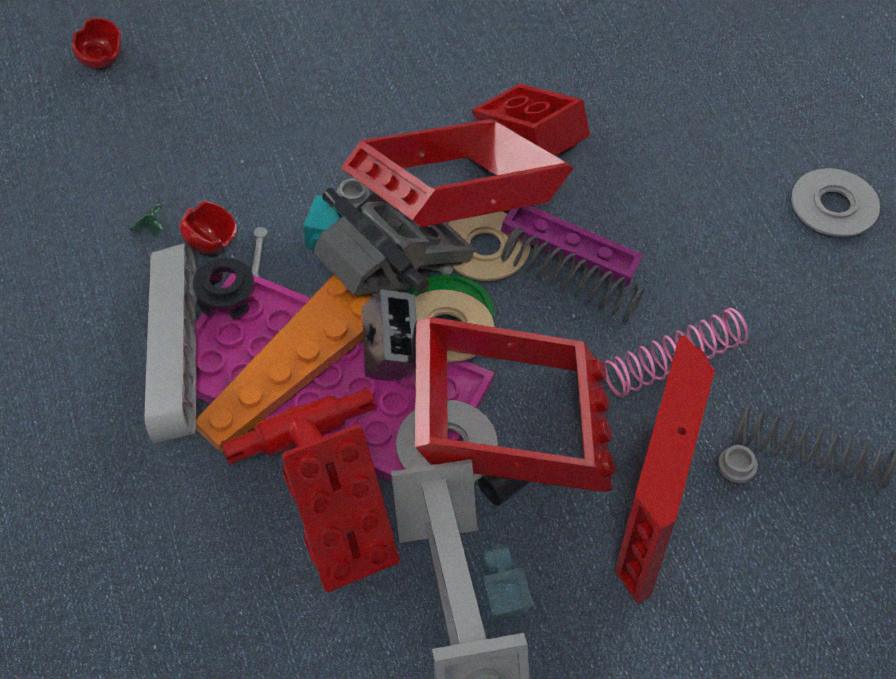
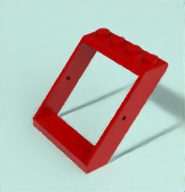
M493 119L361 140L341 167L350 176L420 227L549 202L574 169L570 164ZM468 157L496 176L431 188L403 168Z
M435 317L416 321L415 448L431 465L471 459L474 474L600 492L612 491L611 474H615L616 469L614 459L608 448V442L612 441V431L605 416V411L609 410V400L602 384V380H606L604 364L600 358L596 359L585 342ZM447 351L577 371L584 459L448 439Z
M686 335L680 337L677 342L615 568V574L637 604L645 601L652 595L677 518L715 372L703 350L695 347Z

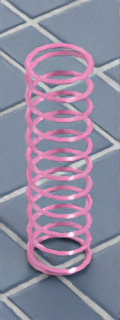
M734 308L725 309L722 319L713 314L710 321L711 326L707 321L701 319L699 321V331L692 325L687 326V337L692 343L690 328L698 336L703 352L705 353L703 341L713 351L710 356H706L707 359H712L715 353H725L727 348L735 349L739 344H746L749 337L744 318ZM731 311L735 312L738 315L744 326L746 336L744 341H740V326L735 315ZM728 313L731 315L732 319L735 322L738 333V339L734 336L729 327L727 318ZM714 318L723 327L726 343L720 338L715 329ZM702 323L708 327L711 333L714 348L704 336ZM680 330L675 331V342L671 337L663 336L664 350L658 342L654 340L651 342L650 348L654 360L665 372L661 377L655 376V365L649 351L643 346L639 347L640 361L645 370L652 376L650 382L643 381L642 369L635 354L630 351L626 353L629 369L640 382L636 388L630 386V376L621 358L615 356L614 362L606 360L604 363L606 381L613 393L623 398L628 395L630 389L638 391L641 389L642 384L650 386L655 379L661 381L665 379L666 375L669 374L665 352L671 362L673 360L666 345V338L671 342L675 351L678 333L681 336L685 334ZM728 333L736 341V344L733 346L729 345ZM716 337L725 346L721 351L717 350ZM654 344H656L662 354L665 368L655 354ZM641 349L645 351L649 358L652 372L645 364ZM629 354L633 357L637 365L639 376L636 374L631 365ZM617 360L621 363L624 369L627 382L624 380V377L620 369L618 368ZM608 363L615 368L623 385V393L617 391L612 385L607 373Z

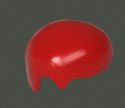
M89 18L85 21L80 31L74 32L72 49L74 56L80 63L93 69H100L111 66L119 58L121 53V31L115 23L105 18Z
M202 201L194 209L189 208L179 224L180 234L185 242L200 254L220 253L231 243L237 234V223L231 213L220 205L209 201Z

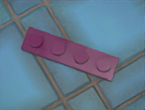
M532 206L511 209L502 222L501 232L510 235L517 227H520V230L525 229L527 234L526 241L530 237L537 235L539 239L538 248L544 242L549 241L551 244L550 253L556 248L562 247L563 259L567 255L574 253L576 257L575 264L586 259L588 270L599 265L600 275L603 276L606 272L611 271L613 275L612 280L617 281L619 278L624 277L625 286L627 287L633 279L644 255ZM524 233L520 234L519 240L523 241ZM534 238L529 244L535 246L536 239ZM546 244V245L542 248V250L547 251V250H548V244ZM560 250L555 254L560 257Z

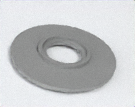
M825 168L806 173L796 182L791 194L793 209L801 221L813 230L829 236L851 237L862 234L875 224L880 213V202L874 189L859 176L840 169ZM828 192L841 193L848 198L850 208L841 213L829 211L822 205L821 196Z
M447 400L448 430L460 434L464 442L498 446L496 431L490 420L481 411L460 401ZM415 410L402 422L396 439L397 455L404 469L431 465L415 448ZM473 473L474 482L484 475Z

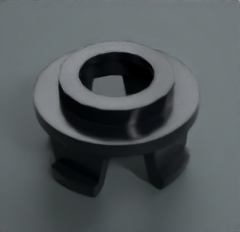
M218 258L201 266L193 278V290L199 300L197 303L200 310L206 316L211 317L214 314V309H227L233 320L245 315L249 311L248 298L254 291V277L251 269L245 263L233 258ZM223 272L236 275V280L231 286L226 288L214 287L215 284L223 280Z

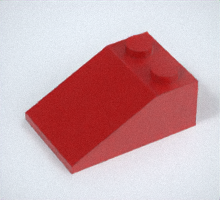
M520 83L472 109L473 116L479 121L493 119L554 156L576 147L578 142L590 136L583 99Z

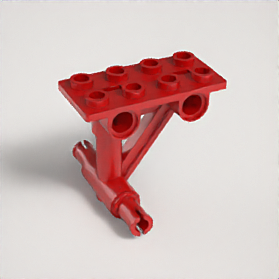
M369 387L338 399L335 396H327L303 406L291 407L282 414L256 423L253 426L254 430L227 441H221V446L224 449L223 452L229 466L259 453H263L264 456H270L297 446L283 452L282 459L284 465H282V471L288 489L297 504L305 533L303 538L306 548L318 571L325 592L333 591L394 566L400 561L363 428L361 425L356 424L325 437L323 436L341 429L345 425L346 420L377 409L376 404L372 403L375 402V399Z

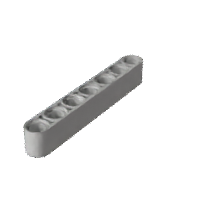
M188 243L151 253L144 417L146 430L154 444L189 436L196 431V296L193 290V278L197 268L194 254Z

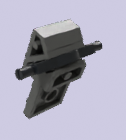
M333 188L326 189L322 194V199L336 211L340 219L320 234L314 253L325 264V267L333 272L345 284L346 289L354 295L375 293L380 289L390 291L409 289L410 286L418 294L424 293L429 288L430 283L417 271L419 265L428 266L430 264H452L454 262L470 261L475 251L446 222L420 227L386 201L366 202L361 207V213L344 196L341 197L335 192Z

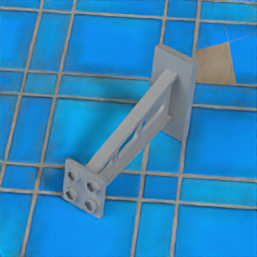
M471 459L392 471L391 479L399 543L428 539L450 646L432 649L435 679H530L528 645L524 633L486 639L459 534L477 531Z

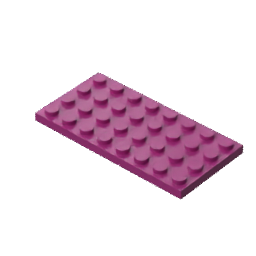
M231 273L221 288L231 286L236 280V275ZM253 275L254 291L248 298L249 311L245 315L233 320L227 309H214V314L211 317L202 313L196 321V398L211 404L311 299L310 297ZM362 340L263 420L282 414L294 406H303L327 396H335L338 399L369 387L375 399V402L372 403L376 404L377 409L348 419L341 429L323 436L325 437L356 424L361 425L365 433L376 476L392 482V471L405 470L397 455L396 439L402 422L415 410L416 368L401 380L365 377L364 342ZM465 360L447 362V400L460 401L479 409L494 382L495 372ZM448 430V439L462 440L460 434Z

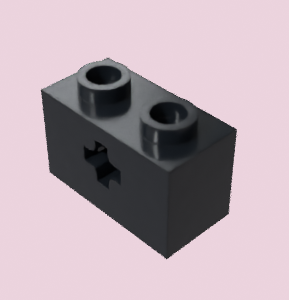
M380 289L362 306L365 377L401 380L416 368L417 319L415 294Z

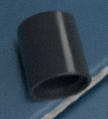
M484 475L478 480L483 494L497 506H500L530 483V481Z

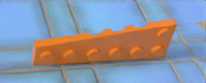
M333 274L196 419V430L222 453L224 449L221 446V441H227L250 431L256 423L265 419L363 340L362 306L372 296L368 293L354 295Z

